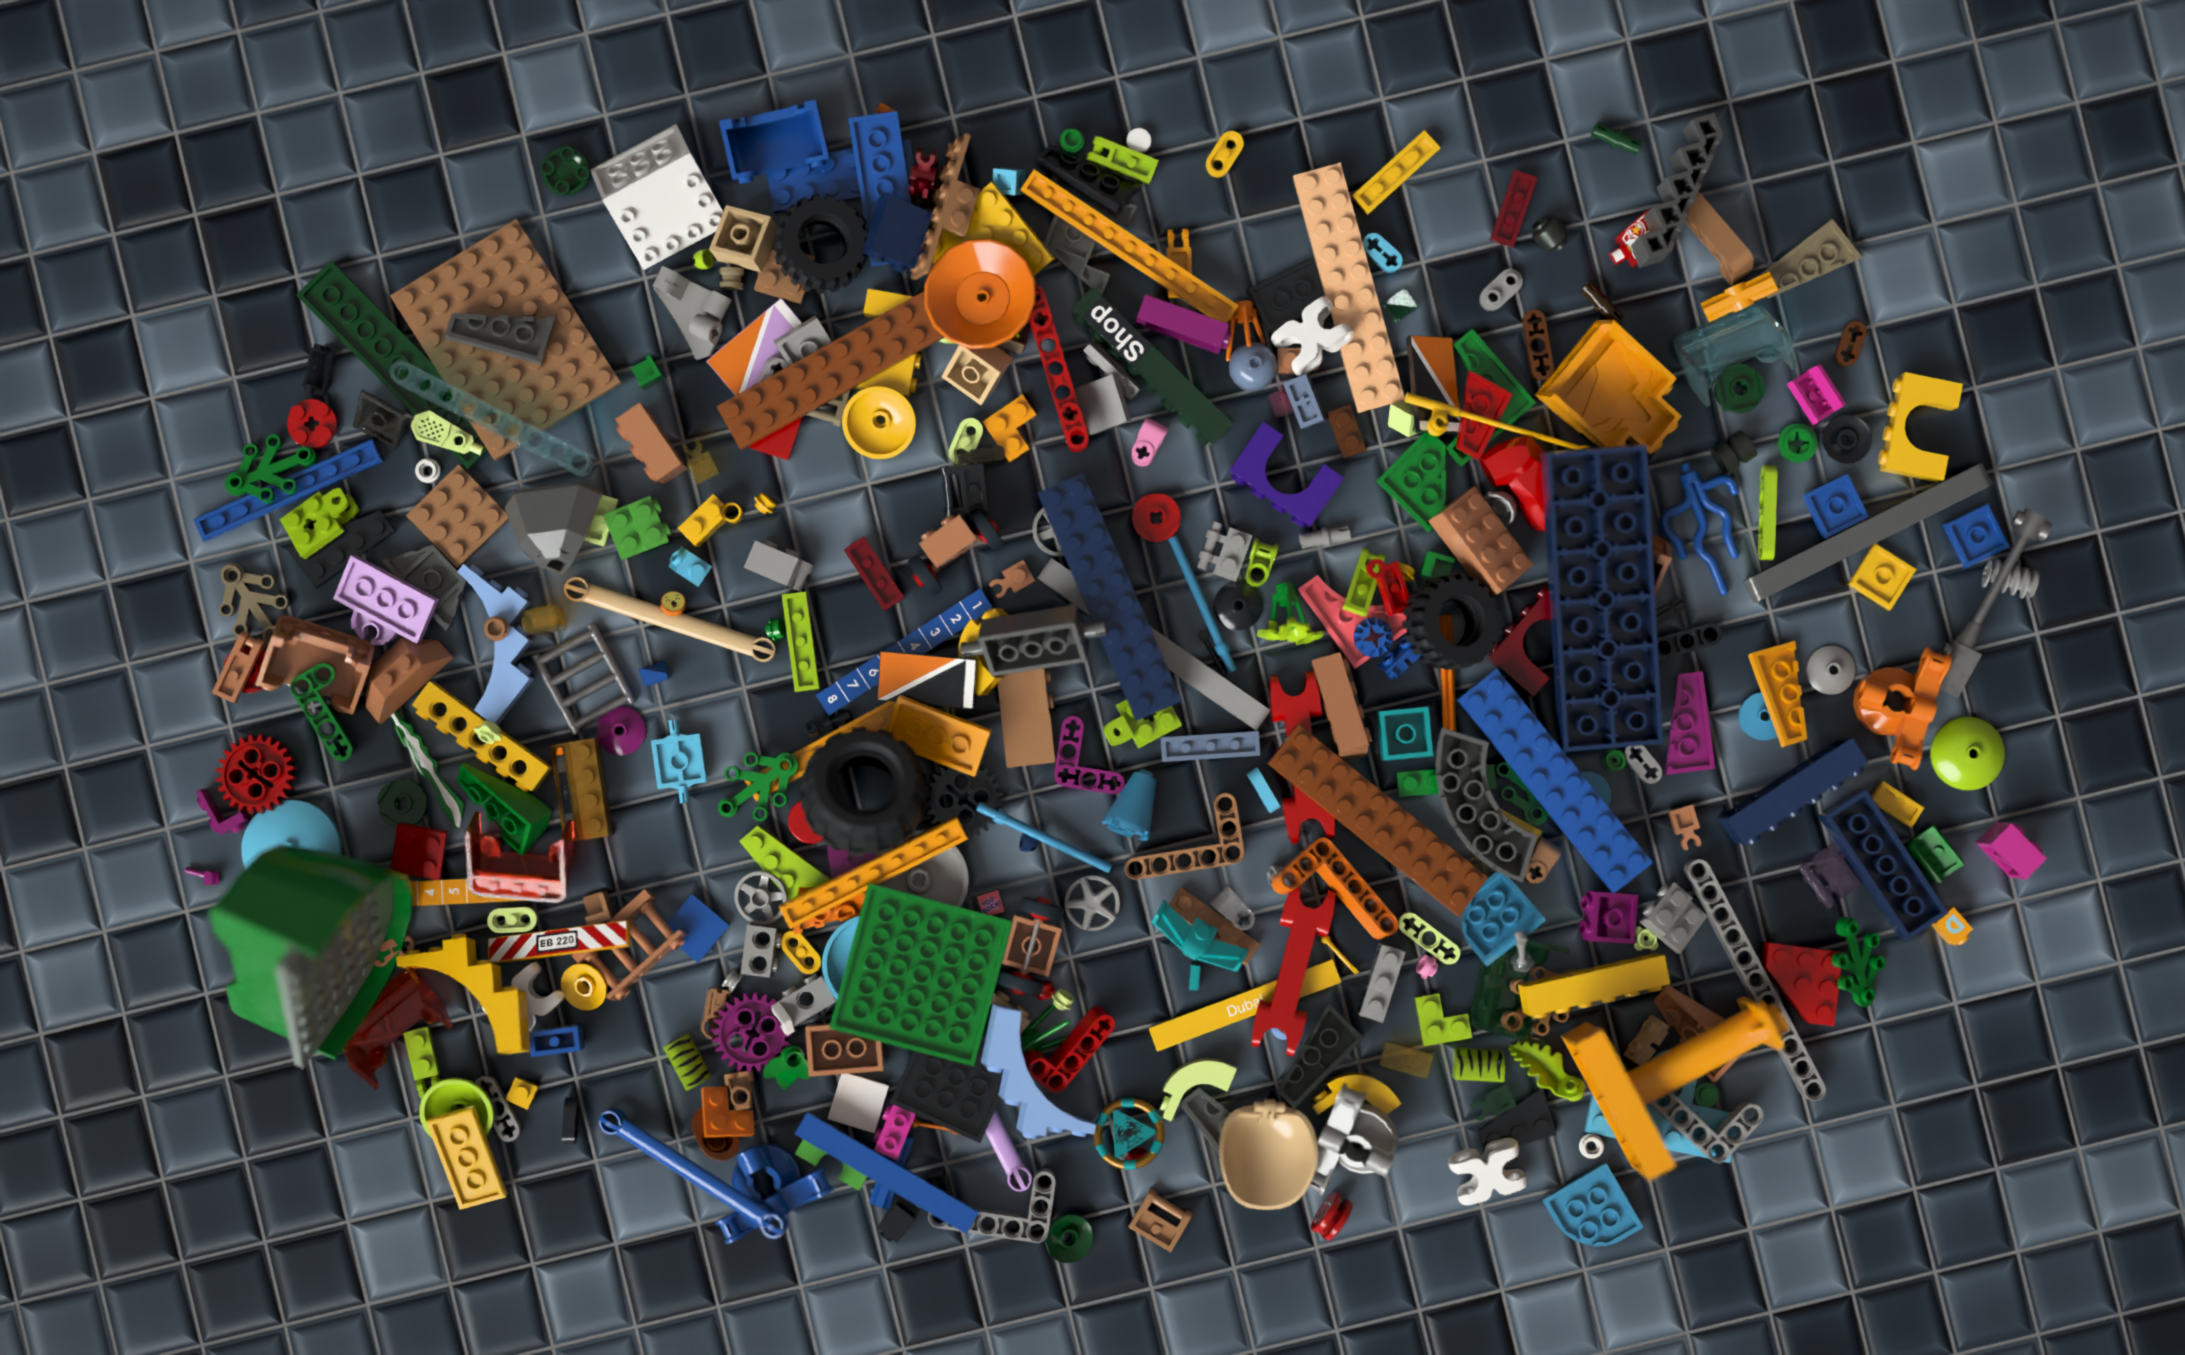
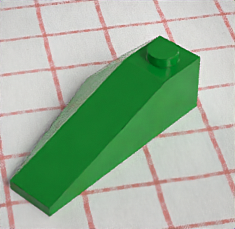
M466 763L460 765L457 777L459 785L475 804H481L487 813L486 819L490 823L494 821L502 831L500 834L502 839L521 856H524L547 828L552 811L535 796Z

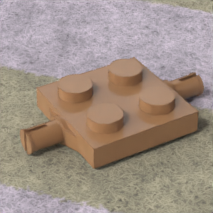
M772 245L762 273L757 271L758 277L754 290L802 305L807 291L803 290L804 286L799 283L797 286L790 282L792 278L789 275H783L781 264L776 263V251L773 250ZM805 254L810 260L815 262V256Z

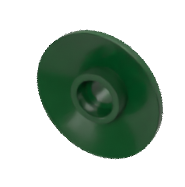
M1066 1214L1058 1217L1051 1223L1048 1233H1046L1048 1234L1047 1238L1045 1239L1047 1251L1055 1260L1062 1263H1073L1082 1259L1090 1250L1093 1242V1232L1090 1224L1083 1217L1076 1214ZM1067 1232H1069V1233H1070L1069 1238L1066 1239V1240H1063V1236H1064Z

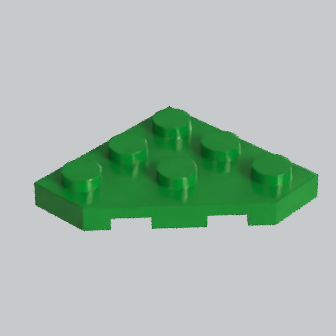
M1423 433L1376 482L1429 533L1433 526L1428 520L1446 507V445L1437 436Z

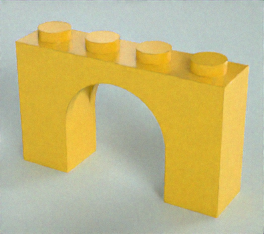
M867 289L863 313L867 317L876 318L911 299L912 296ZM914 354L854 389L862 390L870 386H887L899 391L906 398H910V394L916 391L917 378H914L915 368H920L922 354Z
M1907 372L1898 375V378L1894 379L1892 392H1895V395L1887 411L1890 420L1889 425H1886L1883 431L1885 445L1884 450L1881 449L1878 456V464H1881L1879 471L1932 482L1944 480L1949 456L1922 451L1913 446L1905 433V421L1910 411L1920 405L1950 411L1957 409L1963 384Z

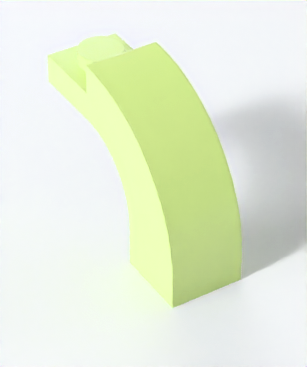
M1202 1058L1190 1061L1177 1068L1169 1076L1162 1088L1164 1092L1170 1094L1169 1097L1165 1096L1159 1110L1163 1111L1162 1118L1172 1121L1182 1096L1189 1088L1195 1085L1210 1084L1228 1091L1237 1070L1236 1066L1218 1059Z

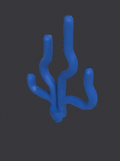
M1688 462L1680 466L1683 475L1679 476L1685 490V497L1682 502L1662 513L1659 520L1660 531L1665 538L1672 542L1678 557L1681 560H1685L1688 557V553L1680 536L1669 527V520L1673 516L1683 513L1691 506L1698 521V528L1693 540L1694 550L1698 557L1707 563L1719 593L1725 596L1729 590L1715 557L1703 546L1708 521L1702 505L1709 511L1719 514L1722 518L1721 533L1730 557L1737 559L1740 554L1732 536L1733 521L1731 514L1727 508L1713 502L1706 491L1718 485L1726 484L1730 493L1735 496L1739 493V487L1734 478L1726 474L1717 475L1702 482L1698 469L1693 471Z

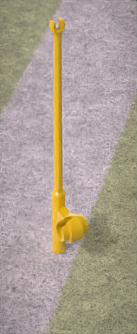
M1408 392L1405 395L1404 402L1432 410L1431 418L1428 420L1426 427L1433 436H1441L1448 429L1446 428L1448 426V414L1454 417L1461 416L1571 449L1590 448L1586 445L1573 444L1460 410L1459 407Z

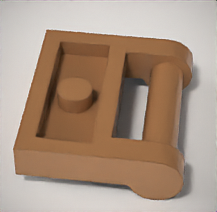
M1150 1188L1128 1228L1167 1251L1172 1252L1193 1213L1187 1209L1185 1211L1157 1195V1191ZM1153 1203L1180 1219L1178 1225H1174L1149 1210L1150 1204Z

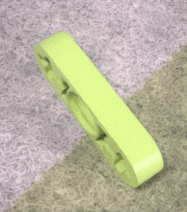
M1405 912L1398 918V928L1401 932L1441 962L1450 965L1458 961L1460 950L1456 944L1416 914ZM1413 917V924L1420 928L1421 924L1425 925L1418 932L1417 938L1413 936L1416 933L1415 930L1412 928L1404 929L1405 923L1403 920L1405 918L1411 919ZM1427 931H1432L1435 934L1436 939L1432 945H1425L1422 942V935ZM1441 938L1444 940L1441 944L1447 949L1454 948L1452 950L1453 958L1447 957L1445 960L1443 958L1444 952L1440 949H1437L1436 953L1433 951L1439 945Z

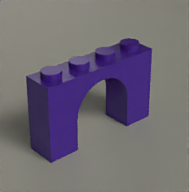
M1263 422L1229 470V473L1232 474L1231 479L1240 486H1243L1245 483L1251 487V493L1261 500L1266 498L1271 501V507L1281 514L1287 512L1293 517L1291 521L1299 527L1307 526L1309 528L1344 477L1324 464L1305 490L1296 494H1284L1275 490L1267 480L1265 467L1269 456L1284 435Z

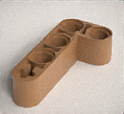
M1698 192L1688 211L1685 223L1720 263L1719 270L1724 279L1730 285H1734L1753 271L1754 258L1745 244Z

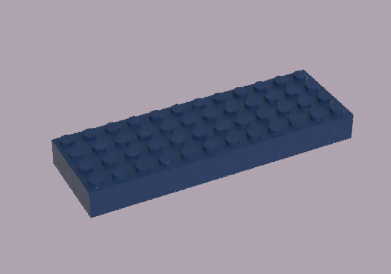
M1634 444L1541 452L1558 745L1564 752L1663 744L1647 445Z

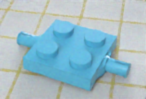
M669 720L670 735L663 739L651 740L657 788L678 789L680 803L690 802L688 787L708 782L701 733L692 735L680 734L679 720Z

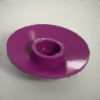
M620 706L599 719L597 725V737L601 746L615 755H628L635 752L643 744L646 736V726L643 718L637 711L629 707ZM618 726L624 728V733L621 736L616 734Z

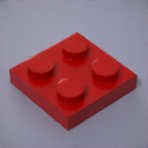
M398 823L391 870L406 875L440 880L448 831Z

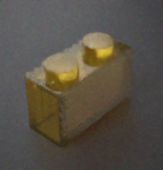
M554 604L524 611L525 617H522L524 631H528L531 635L541 636L547 633L551 634V632L565 631L567 628L562 607Z

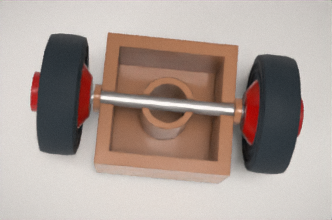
M980 509L970 516L978 535H974L960 515L957 517L951 515L941 522L943 527L935 532L931 529L921 537L923 541L919 545L932 561V567L929 563H925L918 554L908 560V564L915 573L912 577L920 588L925 586L932 596L937 595L943 590L938 582V575L935 571L938 573L939 570L981 540L989 544L994 551L999 550L1005 545L997 533L1000 531L997 524L992 518L988 520Z
M1037 896V900L1022 897L1019 909L1030 913L1032 917H1035L1034 920L1014 914L1001 964L1019 968L1020 972L1002 971L998 982L1002 986L1011 988L1012 993L1025 996L1026 993L1033 995L1041 994L1044 983L1032 978L1029 975V971L1049 977L1062 927L1044 923L1043 920L1061 921L1064 914V908L1051 904L1052 900L1040 896Z

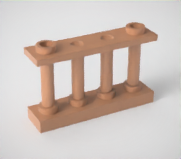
M644 889L608 922H630V934L649 955L638 966L623 948L611 949L631 972L621 983L599 959V951L572 955L577 963L591 964L601 972L607 984L613 989L606 995L608 1000L616 1001L618 999L620 1001L630 993L629 988L672 949L675 951L685 943L684 938L689 935L684 930L679 929L674 932L653 908V902L657 897L650 890ZM641 913L646 914L668 939L658 949L652 945L635 925L636 921L634 919Z

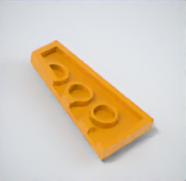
M1795 641L1748 655L1781 747L1807 740L1804 708L1801 707L1800 699L1802 691L1797 675L1799 667L1794 651L1796 649Z

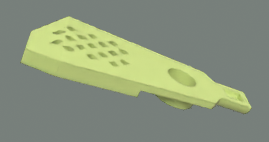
M429 410L416 414L412 421L411 429L416 440L463 454L471 451L481 456L484 446L475 443L472 435ZM461 436L463 443L456 445L455 439Z

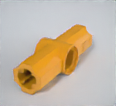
M1769 271L1750 281L1736 284L1724 290V293L1709 298L1700 304L1708 321L1711 322L1730 312L1735 313L1754 304V301L1775 293L1778 289Z

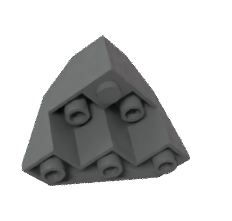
M582 482L515 490L505 504V511L519 547L540 567L564 576L586 538L602 496V491Z

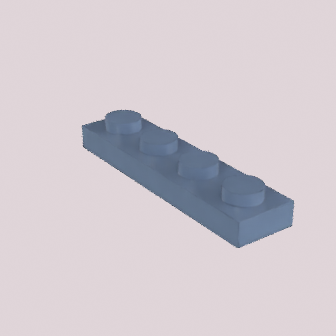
M1259 731L1160 737L1162 762L1260 756Z

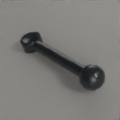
M1206 631L1199 632V639L1204 641L1219 669L1218 674L1222 677L1227 676L1226 668L1222 667L1208 640V633Z

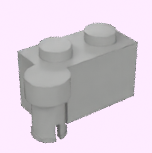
M765 539L763 543L755 541L744 568L802 592L808 574L811 575L814 565L799 559L800 554L786 548L785 552L777 550L778 545Z

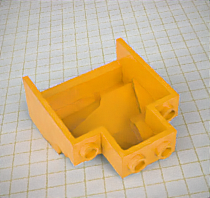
M1596 320L1535 394L1541 402L1578 433L1584 434L1599 447L1626 445V440H1628L1633 445H1647V454L1655 453L1662 446V440L1666 435L1672 433L1677 428L1678 421L1682 417L1662 398V396L1667 395L1672 390L1673 382L1677 378L1614 320Z

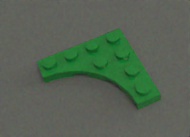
M1473 329L1453 345L1465 365L1467 374L1468 371H1472L1513 394L1499 420L1500 422L1511 425L1536 404L1533 398ZM1496 427L1488 444L1505 429ZM1457 435L1446 447V451L1462 467L1472 457L1456 449Z

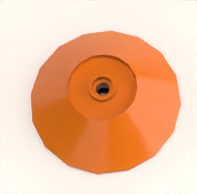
M993 239L967 240L949 248L933 264L925 283V309L933 327L948 341L969 349L992 348L1012 339L1028 322L1036 302L1035 278L1027 260L1013 247ZM981 295H986L985 301H978Z

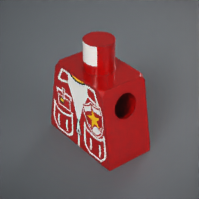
M1649 210L1644 212L1615 238L1619 247L1609 252L1610 259L1615 265L1627 259L1632 268L1638 266L1631 245L1640 235L1650 233L1644 219Z

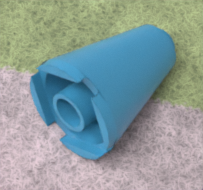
M1140 769L1139 772H1134L1104 816L1102 824L1108 823V829L1123 836L1132 838V835L1136 834L1140 835L1138 840L1147 841L1150 836L1157 782L1153 778L1154 774Z

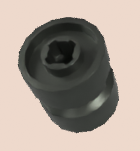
M1741 430L1729 436L1727 443L1721 442L1710 450L1713 460L1726 475H1730L1740 468V462L1747 463L1757 456V451L1752 441Z

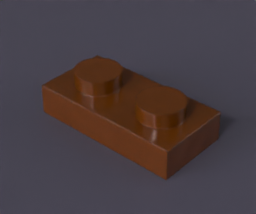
M1351 405L1326 413L1342 459L1367 451Z

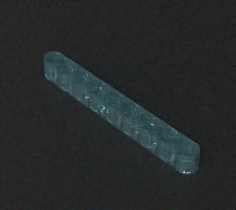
M397 361L391 366L390 376L400 387L577 476H586L592 471L593 462L584 451L407 362ZM402 369L409 370L407 378L398 379V373ZM423 381H431V386L428 390H420V384ZM445 392H453V398L450 401H442V395ZM467 403H475L476 407L473 412H464V407ZM497 414L498 418L494 424L486 423L488 415ZM519 425L520 430L518 434L508 435L510 426ZM534 436H541L542 442L539 446L533 447L530 445V441ZM557 447L564 448V454L560 458L552 456L553 450ZM579 458H585L587 461L586 466L582 469L574 467L575 461Z

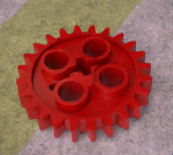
M259 734L256 740L254 735H249L248 742L240 737L239 746L235 743H230L233 750L231 752L223 751L227 758L226 760L218 759L223 764V768H217L215 771L222 773V776L215 779V781L223 783L218 788V791L227 792L223 796V800H231L229 806L234 808L238 806V811L245 812L247 809L249 814H254L256 810L259 814H264L265 807L269 811H274V803L282 806L281 797L290 798L286 791L287 789H295L290 785V781L297 780V777L291 775V772L296 771L297 767L290 766V763L295 758L291 756L286 757L290 750L287 748L281 749L283 746L282 742L277 741L274 744L275 738L270 736L266 739L264 735ZM257 751L259 755L258 760L255 763H251V755ZM240 761H243L249 768L257 770V773L270 781L273 787L270 788L263 780L257 779L255 774L240 765ZM276 765L278 772L271 778L269 774L270 769ZM242 771L243 779L240 783H237L235 780L236 775ZM261 785L263 789L262 794L256 798L254 794L255 789Z

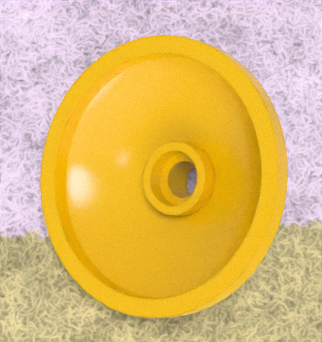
M870 386L858 391L848 401L843 412L842 427L847 441L857 452L873 459H887L900 454L908 447L915 434L916 416L911 403L899 391L887 386ZM879 415L884 416V417H885V422H884V423L878 422V421H877V416H879Z

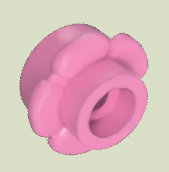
M1423 955L1416 966V972L1421 974V978L1426 979L1428 976L1432 977L1436 973L1438 968L1436 958Z

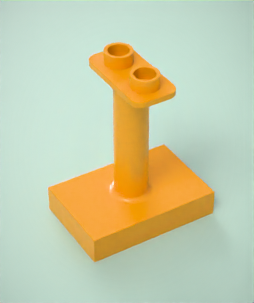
M1742 996L1737 999L1742 1010L1741 1012L1628 1073H1625L1603 1030L1585 1022L1561 1035L1632 1168L1646 1179L1651 1180L1676 1166L1644 1108L1646 1105L1762 1043L1776 1050L1784 1047L1779 1035L1788 1031L1789 1028L1775 1004L1768 1006L1764 1000L1757 1002Z

